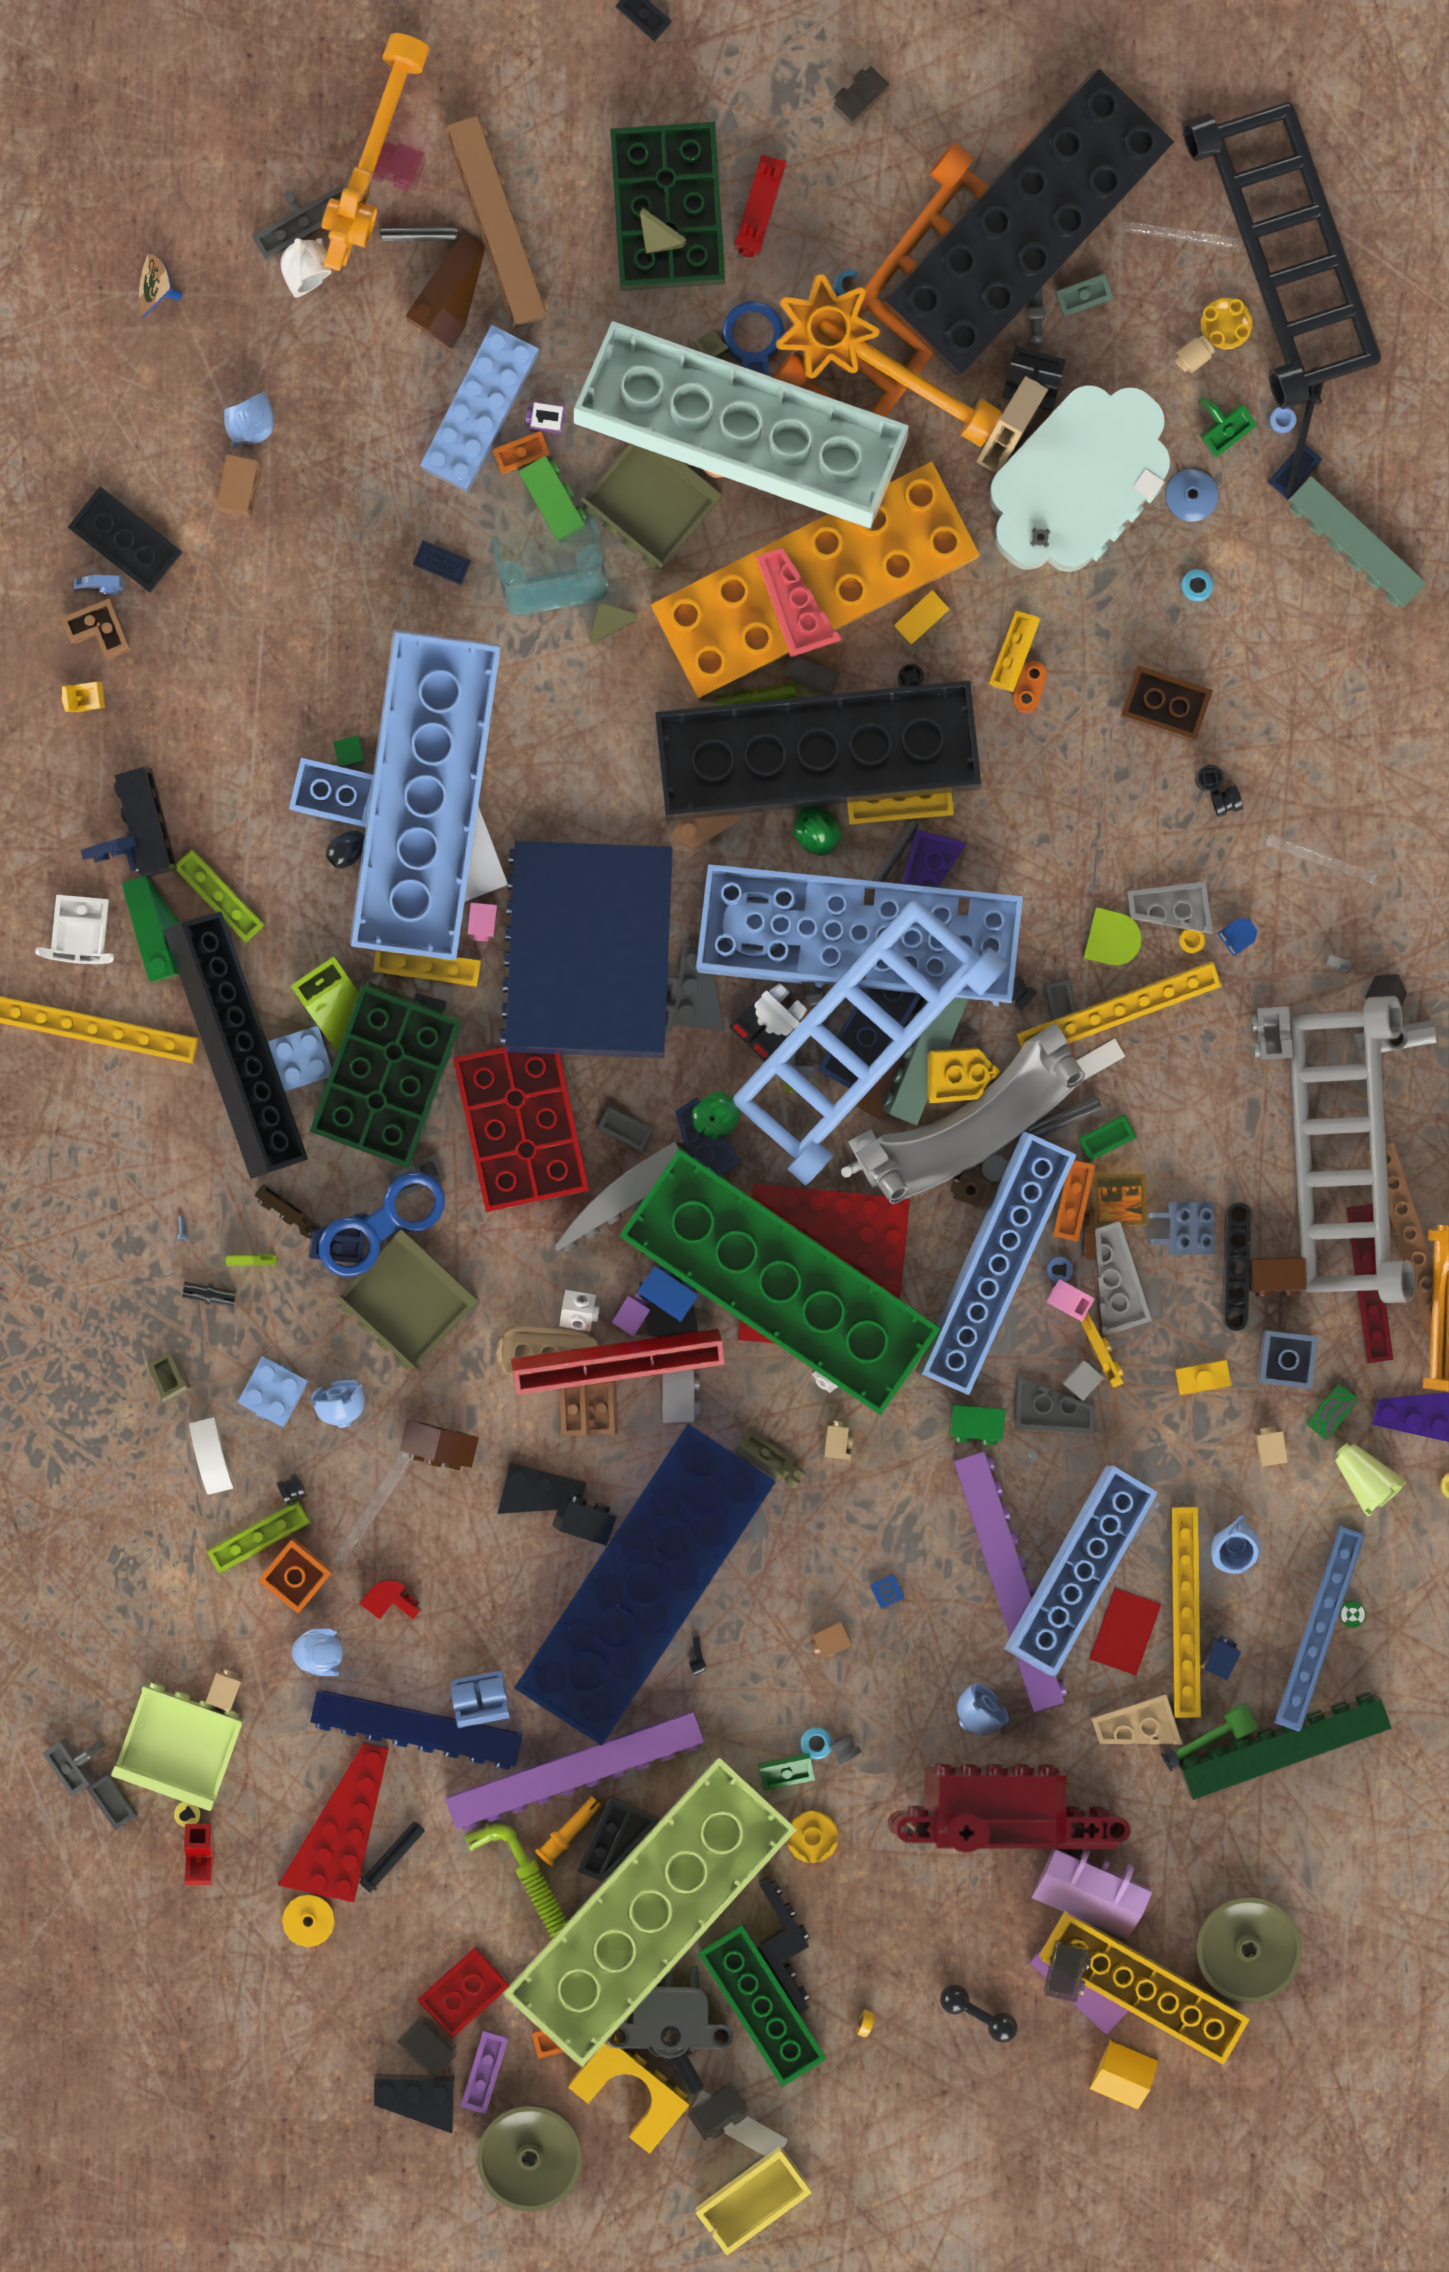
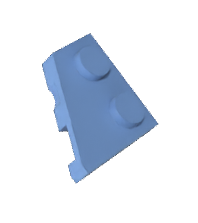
M90 575L82 577V579H74V590H98L102 595L117 596L118 591H125V580L118 575Z

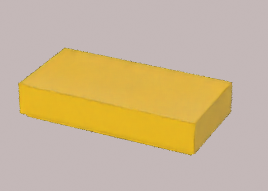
M932 590L904 615L894 627L912 645L950 609Z

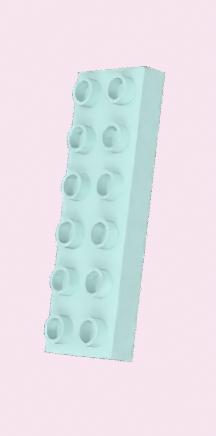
M614 321L611 322L574 408V423L870 529L907 441L909 428L906 424Z

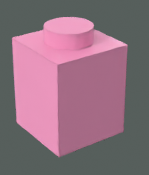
M470 904L467 934L473 935L474 941L488 942L489 937L495 938L497 905Z
M1059 1279L1056 1286L1052 1288L1047 1303L1083 1321L1095 1299Z

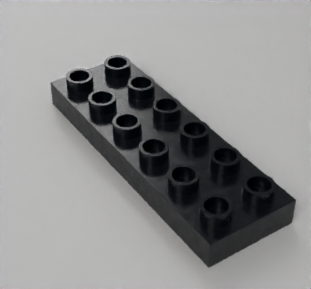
M1100 68L1092 71L886 296L881 304L955 375H962L1168 150L1174 141Z
M970 680L655 712L666 821L980 790L981 788Z

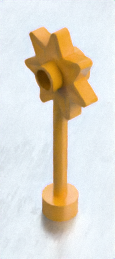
M392 33L389 36L382 59L392 67L362 157L358 167H355L348 188H344L341 201L330 198L326 207L322 228L330 231L329 238L331 241L324 262L325 267L340 271L342 265L346 266L348 263L352 245L355 244L365 248L370 239L378 209L376 206L366 204L372 186L370 181L407 74H420L422 72L430 50L427 44L410 35Z
M820 274L814 277L808 300L784 297L780 300V306L794 325L776 341V347L780 350L803 351L805 375L807 378H815L830 360L848 373H855L858 370L857 356L963 421L964 424L960 435L975 445L982 447L991 436L1001 418V410L983 399H980L974 408H971L864 342L877 337L879 329L857 317L865 296L863 288H855L836 296L827 278Z

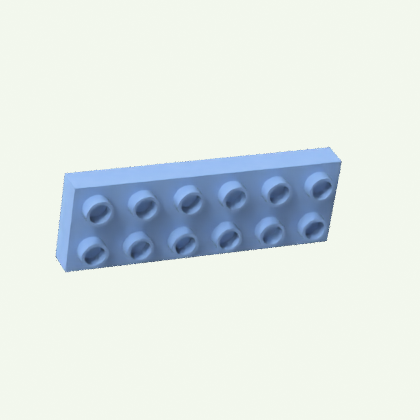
M393 629L350 937L351 947L456 960L501 648L499 644Z

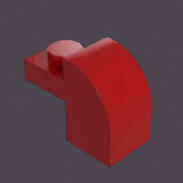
M386 1579L376 1583L359 1603L379 1620L392 1603L412 1619L421 1610L418 1607L420 1602L409 1593L405 1596L401 1593L407 1584L396 1579Z
M185 1824V1885H212L214 1865L212 1824Z

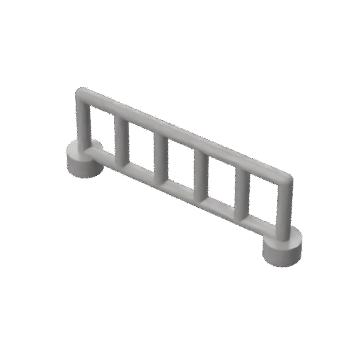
M1396 996L1369 997L1365 1002L1364 1011L1294 1015L1290 1018V1034L1293 1049V1058L1290 1059L1301 1257L1306 1258V1292L1378 1290L1379 1296L1384 1303L1411 1302L1415 1296L1416 1274L1413 1264L1409 1260L1392 1261L1380 1039L1397 1038L1401 1033L1403 1023L1402 1009ZM1364 1027L1366 1064L1307 1067L1305 1030ZM1367 1080L1368 1116L1309 1119V1082ZM1369 1132L1371 1169L1312 1172L1310 1135ZM1372 1185L1374 1222L1315 1224L1313 1187ZM1375 1237L1377 1274L1317 1275L1316 1240Z

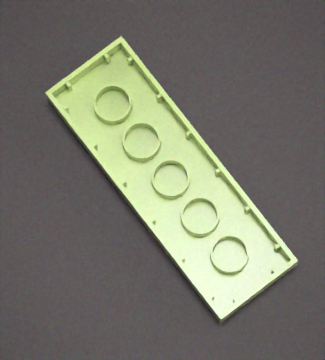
M717 1758L504 1991L503 1995L579 2066L583 2067L797 1829L724 1761Z

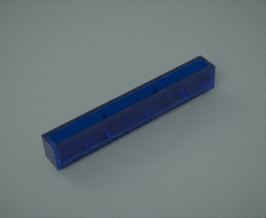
M318 1689L316 1692L310 1723L316 1724L315 1728L330 1731L331 1727L341 1729V1734L356 1736L357 1733L367 1735L366 1739L382 1742V1738L393 1740L392 1744L400 1747H407L408 1744L418 1746V1750L433 1753L434 1749L444 1751V1756L459 1758V1755L469 1756V1761L484 1764L485 1760L495 1762V1767L510 1769L511 1766L516 1767L523 1737L521 1732L484 1724L458 1728L456 1718Z

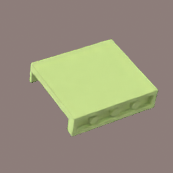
M151 1682L150 1686L145 1684L142 1687L137 1708L111 1776L211 1811L244 1719L240 1718V1713L234 1710L230 1712L224 1710L223 1712L214 1709L215 1706L205 1703V1700H200L199 1703L189 1700L190 1695L175 1691V1694L166 1692V1687L154 1682Z

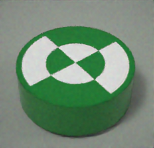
M1347 1601L1341 1606L1339 1618L1344 1625L1355 1628L1365 1621L1366 1611L1359 1602Z

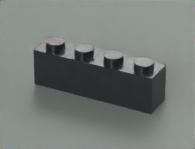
M141 767L115 775L114 789L116 795L121 798L123 807L120 809L123 821L128 826L129 833H127V837L135 836L137 845L132 847L136 857L133 859L136 872L140 873V877L149 878L177 870L152 768Z

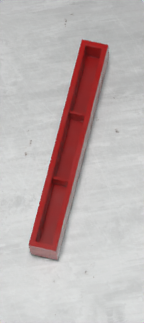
M718 1328L512 1358L511 1365L516 1395L719 1366L725 1365L722 1339Z

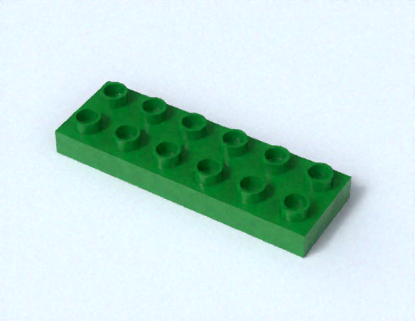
M680 1147L619 1235V1237L880 1416L941 1330L938 1324Z

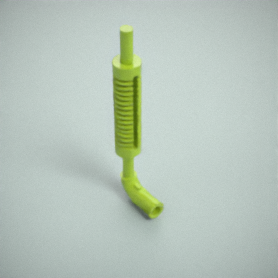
M488 1822L483 1828L466 1835V1843L477 1839L468 1846L471 1851L492 1840L495 1842L503 1839L504 1842H508L520 1865L515 1871L519 1879L523 1880L521 1883L525 1884L526 1892L530 1893L528 1896L532 1897L531 1902H534L533 1905L537 1906L536 1911H539L540 1919L543 1920V1924H546L545 1928H549L547 1930L548 1933H551L549 1936L554 1938L568 1920H565L564 1912L560 1911L561 1907L558 1906L557 1899L553 1898L554 1893H551L552 1890L548 1889L550 1886L546 1884L545 1876H541L543 1873L539 1871L540 1867L536 1859L528 1860L516 1837L518 1835L516 1831L505 1823L496 1822L490 1824Z

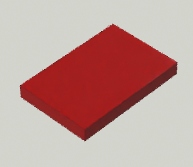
M475 1946L418 1997L417 2001L452 2039L495 2001L510 1984Z

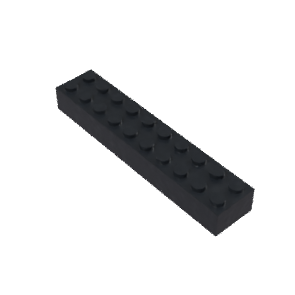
M222 911L185 921L164 930L250 1179L308 1160Z

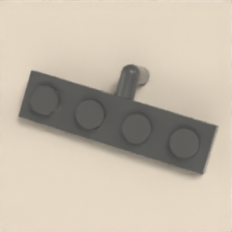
M344 185L339 186L304 207H301L294 192L287 190L284 193V197L293 213L252 236L264 259L268 260L284 251L291 244L295 243L296 238L303 240L321 230L324 213L330 198L341 201L342 192L345 188Z

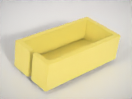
M779 2145L696 2207V2214L709 2232L713 2230L714 2239L725 2254L729 2255L810 2195L812 2189L784 2149Z

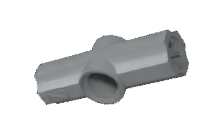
M1429 1020L1402 1025L1400 1033L1402 1040L1397 1046L1392 1045L1389 1042V1038L1380 1039L1382 1053L1436 1043V1032L1433 1021ZM1364 1033L1354 1034L1358 1057L1365 1056Z

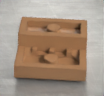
M616 1381L561 1388V1435L618 1434Z

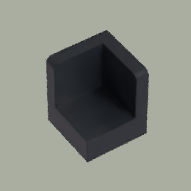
M1398 974L1379 975L1374 977L1365 998L1367 1000L1369 997L1396 996L1402 1006L1407 992Z

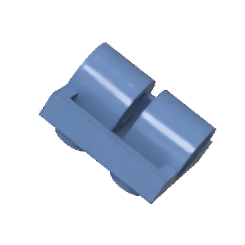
M503 1670L451 1680V1695L458 1728L510 1718Z

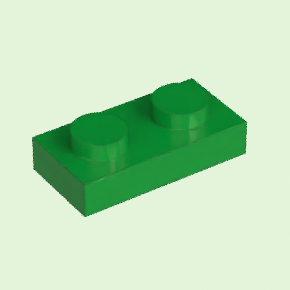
M810 1753L758 1763L764 1791L815 1780Z

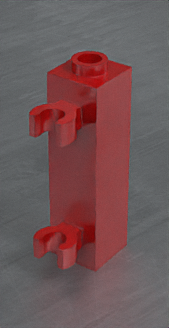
M761 154L734 245V249L739 250V255L753 258L754 255L760 256L787 161Z

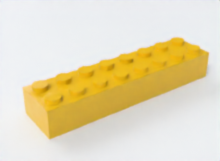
M1066 1910L1039 1954L1043 1962L1223 2065L1250 2020L1245 2013Z

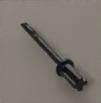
M1324 382L1308 387L1309 399L1285 492L1287 496H1293L1314 405L1322 403L1320 397Z

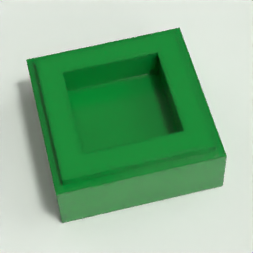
M359 735L333 741L339 767L365 761Z

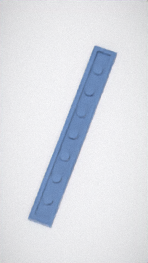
M1341 1525L1338 1528L1274 1723L1296 1731H1300L1365 1537L1363 1533Z

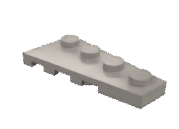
M1121 1220L1095 1228L1102 1336L1153 1321Z

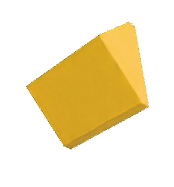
M1110 2040L1090 2085V2089L1135 2109H1139L1151 2089L1159 2061Z

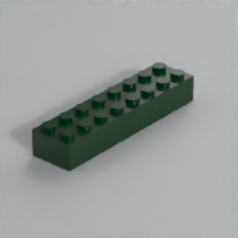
M1365 1692L1355 1697L1356 1701L1351 1703L1340 1701L1332 1704L1329 1711L1321 1712V1710H1315L1306 1714L1307 1718L1304 1719L1300 1731L1285 1726L1276 1730H1272L1269 1727L1256 1732L1257 1736L1247 1739V1736L1235 1739L1232 1741L1233 1745L1223 1748L1222 1745L1212 1747L1207 1750L1208 1754L1204 1756L1190 1755L1182 1759L1183 1763L1178 1765L1190 1797L1196 1800L1390 1730L1392 1727L1382 1699L1376 1694Z

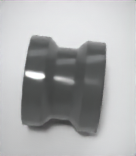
M851 1733L839 1738L829 1746L831 1751L837 1754L839 1764L849 1761L862 1752L859 1746H855Z

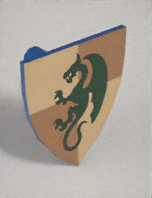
M147 254L140 279L139 304L142 318L164 297L180 301L182 298V291L172 288L170 274L164 261L158 256Z

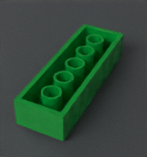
M743 1922L738 1923L698 1949L699 1957L782 2087L827 2059L825 2051Z

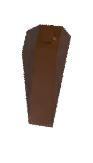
M463 232L406 314L407 321L452 349L466 327L476 282L485 253V246Z

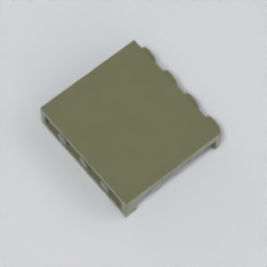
M630 443L586 497L581 499V503L584 505L582 510L593 519L596 516L604 522L602 527L614 536L618 533L624 538L622 543L634 553L638 550L644 555L642 560L652 569L658 567L662 570L722 499V495L682 461Z
M402 1229L379 1253L375 1264L367 1272L360 1274L336 1298L340 1301L338 1307L348 1316L354 1314L360 1320L357 1325L367 1334L372 1331L379 1338L376 1342L386 1352L391 1349L398 1356L395 1360L406 1370L409 1367L415 1370L479 1301Z

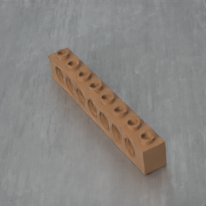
M1394 1142L1386 1143L1390 1228L1400 1259L1409 1260L1414 1266L1416 1274L1414 1301L1431 1350L1433 1261ZM1370 1149L1365 1152L1371 1168Z

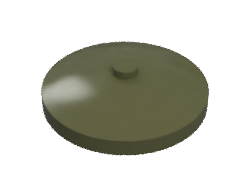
M1242 1896L1223 1902L1206 1917L1198 1933L1196 1955L1203 1976L1217 1992L1235 2001L1253 2003L1278 1995L1292 1982L1301 1963L1302 1942L1296 1924L1284 1909L1276 1903L1261 1897Z
M533 2104L512 2107L495 2117L485 2129L477 2152L478 2171L486 2189L500 2203L520 2211L544 2210L562 2201L577 2183L583 2159L580 2139L570 2122L553 2109Z

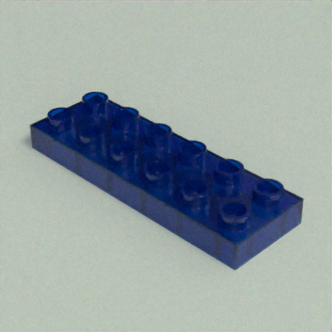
M688 1422L515 1684L514 1689L602 1746L776 1483V1479Z

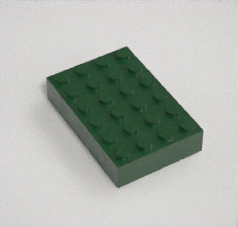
M715 122L610 128L620 290L629 291L725 284ZM644 208L686 239L685 246L683 248L646 253L640 218L641 210Z
M365 981L361 986L309 1132L409 1168L465 1017Z

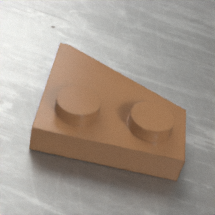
M733 814L683 819L679 821L671 836L694 849L739 823L742 818Z

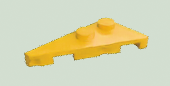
M1087 1312L1084 1320L1080 1321L1110 1386L1116 1387L1121 1385L1123 1381L1120 1376L1123 1375V1372L1117 1360L1112 1361L1109 1355L1112 1349L1107 1338L1100 1337Z

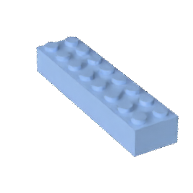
M1106 1466L1008 1640L1004 1648L1005 1650L1047 1675H1057L1158 1492L1115 1466Z

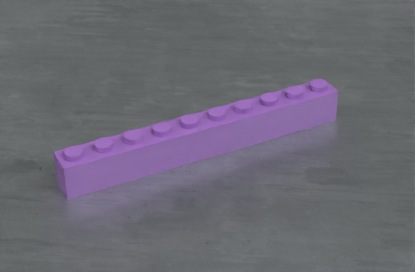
M980 1451L955 1459L954 1464L1009 1637H1011L1031 1601L1030 1596L1034 1595L1035 1592L1031 1580L1025 1581L1023 1571L1027 1570L1023 1555L1017 1556L1015 1546L1019 1545L1015 1530L1009 1531L1007 1521L1011 1520L1007 1505L1002 1506L999 1496L1003 1495L999 1480L994 1481L991 1471L995 1470L991 1455L986 1456L984 1451ZM1016 1656L1034 1712L1064 1703L1062 1696L1067 1695L1062 1680L1057 1681L1056 1676L1047 1675Z
M692 1710L448 1795L445 1800L455 1828L462 1827L463 1831L478 1826L477 1821L486 1818L488 1822L503 1817V1812L512 1810V1813L527 1809L526 1804L535 1801L537 1805L552 1800V1795L560 1792L562 1796L572 1794L577 1791L576 1787L586 1784L587 1788L602 1783L601 1778L609 1775H611L612 1779L627 1774L626 1769L636 1767V1770L644 1769L651 1766L650 1761L660 1758L662 1762L676 1757L675 1752L684 1749L686 1753L701 1748L700 1744L704 1743V1737L696 1714Z

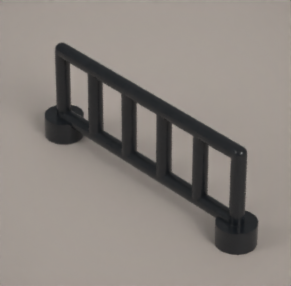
M1290 102L1281 103L1219 124L1216 123L1213 116L1209 113L1185 120L1182 125L1183 137L1192 159L1200 161L1212 156L1214 157L1285 361V365L1270 369L1269 371L1270 388L1277 405L1281 409H1286L1305 403L1309 399L1308 387L1379 364L1381 354L1294 105ZM1282 120L1294 155L1236 173L1224 139ZM1300 169L1311 204L1253 223L1241 188ZM1317 219L1329 254L1270 272L1259 238ZM1334 269L1346 303L1288 322L1276 287ZM1351 318L1363 353L1305 372L1293 337Z

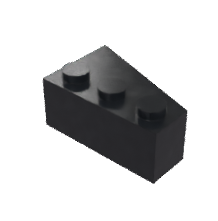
M376 2074L374 2079V2106L449 2133L453 2132L455 2076Z

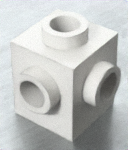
M565 1290L559 1326L590 1332L592 1321H598L600 1309L599 1306H595L596 1295Z

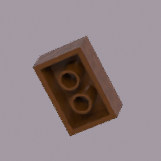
M1138 665L1135 668L1119 718L1195 742L1213 690Z

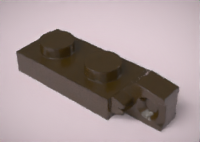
M264 1184L254 1195L259 1199L257 1202L267 1210L273 1208L279 1212L281 1220L289 1225L293 1223L298 1225L300 1234L311 1239V1232L313 1230L321 1228V1225L308 1217L306 1213Z

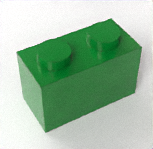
M952 1404L949 1435L950 1437H955V1442L970 1443L971 1438L981 1439V1444L997 1445V1441H1003L1006 1410L1004 1408Z

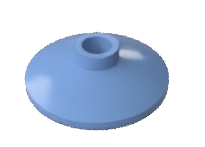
M1187 469L1177 473L1170 480L1166 489V502L1170 511L1184 521L1194 522L1206 518L1212 513L1218 501V489L1214 480L1207 473L1198 469ZM1191 489L1196 490L1197 498L1191 499L1188 496V491Z

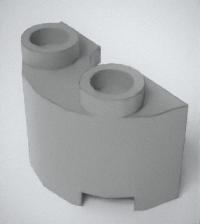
M1289 1006L1257 1008V1016L1251 1017L1252 1032H1257L1258 1042L1253 1044L1254 1057H1260L1261 1060L1293 1058Z

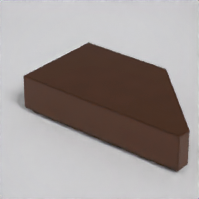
M1085 1210L1082 1257L1083 1259L1094 1260L1095 1211Z

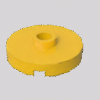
M299 1895L284 1910L282 1919L284 1931L288 1938L297 1945L305 1947L318 1946L326 1941L333 1931L335 1924L334 1910L319 1895ZM307 1916L311 1917L313 1924L306 1925L304 1918Z

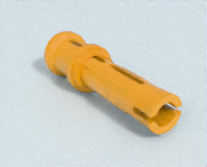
M593 1796L589 1797L558 1832L555 1831L550 1834L551 1838L542 1848L535 1850L549 1866L552 1867L554 1865L553 1861L564 1850L567 1851L570 1848L569 1842L603 1808L597 1802L592 1809H589L596 1802Z

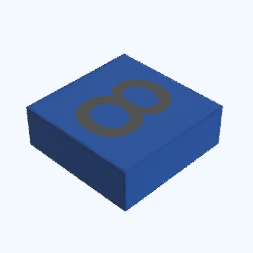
M894 1574L870 1584L881 1609L905 1598Z

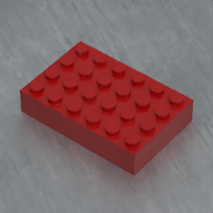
M501 1047L453 1058L486 1212L590 1190L561 1054L506 1052V1048Z

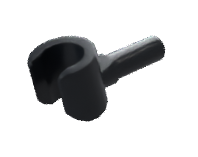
M693 1637L696 1660L689 1662L693 1674L697 1675L706 1670V1664L701 1653L699 1637Z

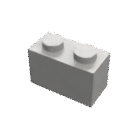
M694 1369L662 1374L663 1423L695 1422V1416H700V1400L694 1401V1390H700L699 1374H694Z

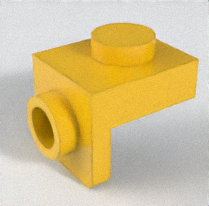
M102 682L62 686L61 699L65 712H84L105 708Z

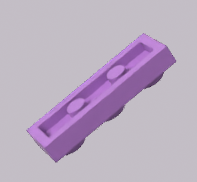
M483 2030L461 2107L486 2114L509 2037Z

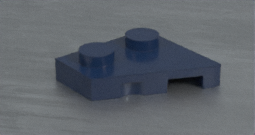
M361 1212L350 1217L364 1219L368 1214ZM329 1225L311 1232L308 1255L310 1259L321 1260L319 1256V1240L323 1231ZM346 1228L339 1231L330 1243L332 1259L340 1262H361L365 1233L356 1228Z

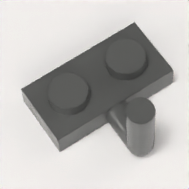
M64 1738L42 1754L72 1797L94 1782L83 1764L105 1748V1743L98 1740L89 1748L76 1755Z

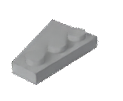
M1206 881L1127 891L1131 919L1208 934L1213 933Z

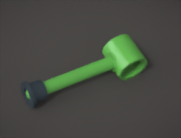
M1247 1703L1240 1704L1226 1712L1223 1716L1227 1723L1175 1752L1171 1750L1166 1754L1160 1753L1170 1772L1173 1771V1767L1180 1764V1760L1231 1732L1238 1739L1257 1729L1259 1725Z

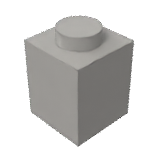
M1082 1359L1062 1383L1084 1401L1104 1378L1099 1374L1103 1369L1092 1360L1087 1363Z

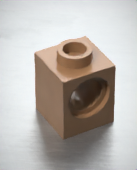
M841 1620L813 1632L814 1639L810 1641L815 1654L821 1653L823 1659L852 1646Z

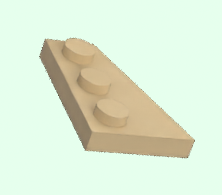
M1166 1694L1091 1718L1099 1744L1183 1745Z

